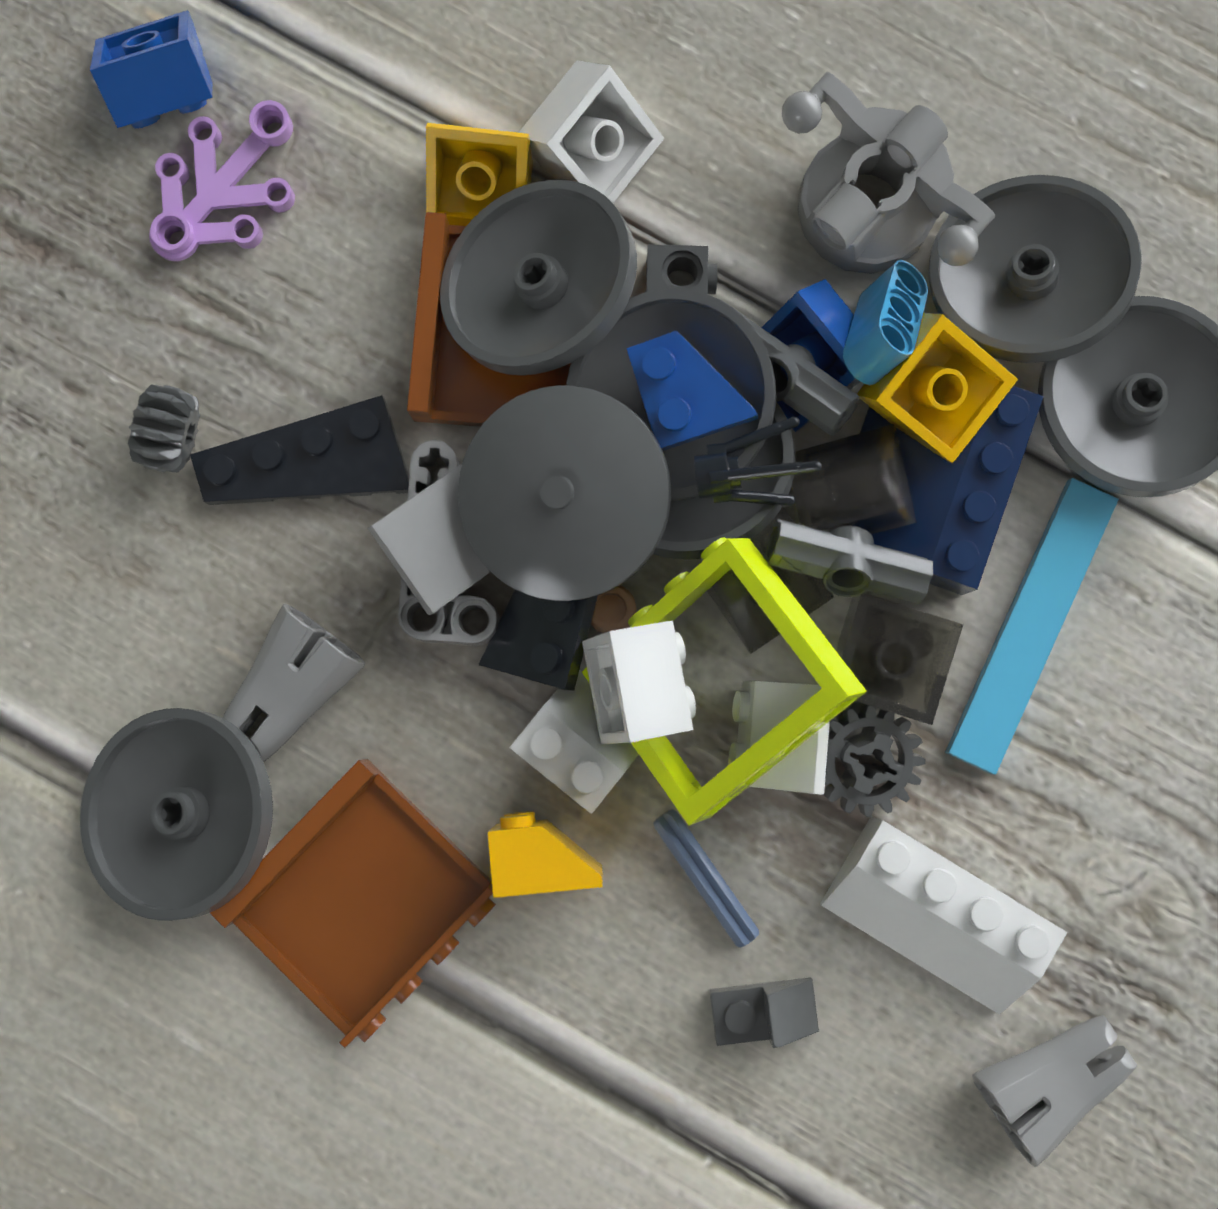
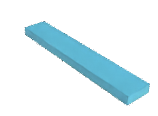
M1074 478L1067 480L945 753L987 773L996 775L1116 507L1118 498Z

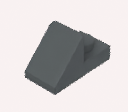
M811 977L709 989L717 1046L769 1040L773 1048H779L819 1032L813 979Z

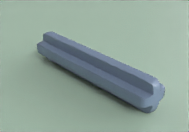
M671 809L659 816L653 822L655 830L734 944L741 948L752 942L759 935V929L677 811Z

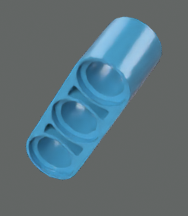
M897 260L860 294L843 350V359L850 373L863 384H876L915 350L928 295V286L917 268L907 261Z

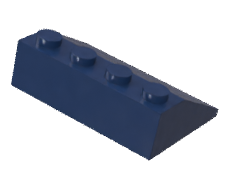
M1013 386L953 463L946 461L894 427L869 406L825 531L830 533L832 530L843 526L860 527L872 535L875 545L933 561L931 585L959 595H965L978 590L1044 396Z

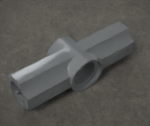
M745 317L754 327L768 351L776 381V402L783 401L829 435L837 434L853 415L859 404V396L818 368L812 354L805 347L798 344L785 345ZM780 365L785 369L788 380L782 376Z
M777 519L771 529L765 552V559L768 565L821 578L829 592L843 597H855L871 591L920 604L927 595L933 576V561L875 545L872 535L867 530L855 526L838 527L829 533Z

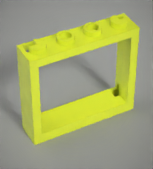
M723 537L711 543L701 553L703 561L691 572L686 571L677 575L666 584L663 589L666 595L654 606L647 605L631 616L628 620L630 628L674 621L732 569L822 689L703 787H701L666 736L631 742L688 825L712 817L867 692L773 568L768 565V562L753 542L746 538L726 539ZM586 667L582 671V674L589 682V676Z

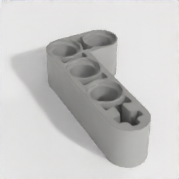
M438 440L426 441L420 444L413 452L410 462L407 501L434 483V478L426 466H434L436 458L441 457L448 469L443 468L439 470L437 480L461 465L452 448L445 442ZM401 577L398 618L401 628L410 637L426 643L480 646L489 643L496 633L500 621V616L496 609L483 598L458 595L437 610V622L432 629L425 632L417 631L413 625V615L422 605ZM476 608L486 610L489 615V624L486 630L479 635L467 634L463 628V619L467 612Z

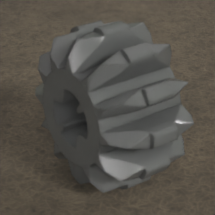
M151 384L139 396L138 406L133 410L134 417L132 424L129 426L131 433L128 446L132 461L142 464L145 468L164 473L166 471L179 473L190 460L191 450L195 447V438L199 431L197 428L201 415L198 411L200 405L197 397L186 393L180 388Z

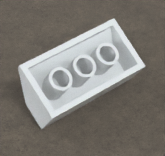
M872 816L820 903L824 908L999 1015L1042 978L1067 934L1065 930L902 831Z

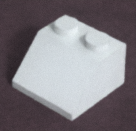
M577 60L518 132L529 134L532 157L545 172L556 180H568L586 184L604 194L612 203H614L665 139L610 65Z
M673 620L609 631L582 641L601 744L629 743L693 730L691 718L695 717L696 704L691 688L685 686L681 664H684L686 658L685 645L680 633L674 630Z
M579 670L575 690L569 691L558 688L509 747L590 814L595 811L638 756V752L631 742L601 744L591 687L581 670Z
M764 681L742 682V689L735 693L733 700V720L739 722L737 743H732L730 747L728 765L822 689L821 686ZM829 722L749 787L824 795Z

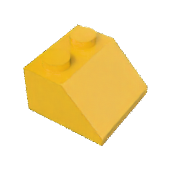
M923 313L913 353L876 384H864L857 395L894 427L946 461L953 463L1018 379L943 314Z
M535 811L504 814V817H500V824H496L488 831L493 898L603 887L602 865L549 820H535Z

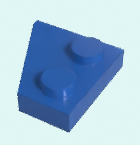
M678 331L626 348L652 432L662 451L758 419L754 407Z

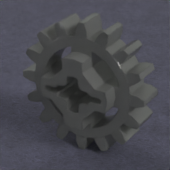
M869 702L862 703L860 714H856L848 706L842 711L844 718L842 721L837 722L832 719L829 722V729L831 731L828 735L825 785H829L824 790V796L831 803L841 797L840 807L849 814L855 809L857 804L860 812L866 817L872 816L874 805L876 804L887 814L891 813V799L897 796L900 800L907 802L910 798L904 789L906 784L920 785L922 781L912 773L914 766H921L926 762L924 757L913 753L912 750L923 743L922 739L916 734H906L912 723L904 717L894 720L895 711L885 705L879 710L877 715L874 705ZM863 727L860 734L845 739L849 733ZM894 740L898 748V761L894 760L890 750ZM853 752L860 756L862 754H873L883 765L881 766L876 763H872V765L869 763L860 764L859 760L850 753ZM835 757L841 759L845 768L841 777L844 779L843 784L836 772ZM887 781V782H886L884 785H882L881 787L872 790V789H873V786L878 785V784H880V783H883V782Z

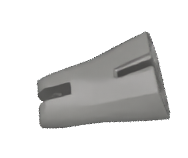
M283 604L248 675L228 706L223 718L234 724L245 734L261 712L268 715L250 739L263 762H265L319 708L365 666V661L360 655L303 612L290 605Z
M1104 1015L1084 1021L1032 1049L972 1074L974 1084L1015 1147L1033 1167H1037L1081 1119L1120 1086L1137 1067L1136 1062L1124 1046L1109 1048L1116 1041L1117 1034Z

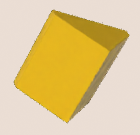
M427 123L426 212L446 213L450 225L467 226L481 210L497 198L516 188L531 184L533 158L529 134Z

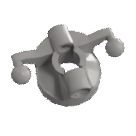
M826 72L809 92L798 91L786 99L782 106L781 114L788 130L800 134L808 133L816 128L822 118L821 104L823 102L829 105L836 118L842 124L840 136L818 151L807 169L800 187L797 212L805 238L820 257L846 271L872 274L887 270L897 260L906 261L918 252L936 220L944 211L953 217L964 220L966 224L953 225L941 233L937 244L938 255L944 263L950 266H963L974 259L978 252V236L995 218V213L974 194L953 182V169L947 148L943 144L948 138L947 127L935 112L922 105L914 106L909 113L902 110L880 107L866 108L845 84L829 72ZM858 175H873L888 182L896 194L892 197L881 199L875 208L870 198L854 185Z

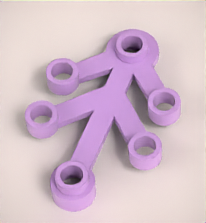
M266 100L254 106L249 115V123L253 132L218 171L216 169L215 149L219 147L222 141L221 131L215 122L208 117L201 116L191 121L188 126V136L194 145L197 195L185 208L182 186L186 184L190 176L188 166L175 153H166L157 159L155 171L161 179L163 213L156 216L153 220L149 239L153 249L162 258L170 261L185 260L195 253L199 245L236 242L238 246L244 249H252L260 244L263 238V231L252 216L242 214L236 216L231 222L202 223L213 210L268 205L271 210L282 213L288 211L293 206L295 194L289 183L282 178H271L263 184L235 186L270 146H280L291 137L293 123L283 105L276 101ZM270 124H282L278 131L271 134L266 133L267 127ZM206 128L212 129V134L208 139H198V134L201 130ZM175 164L180 166L176 175L171 177L165 175L169 166ZM275 190H286V195L282 200H271V195ZM246 225L254 227L253 233L249 237L240 238L238 236L242 227ZM177 231L184 232L183 238L178 243L170 244V237L173 233Z

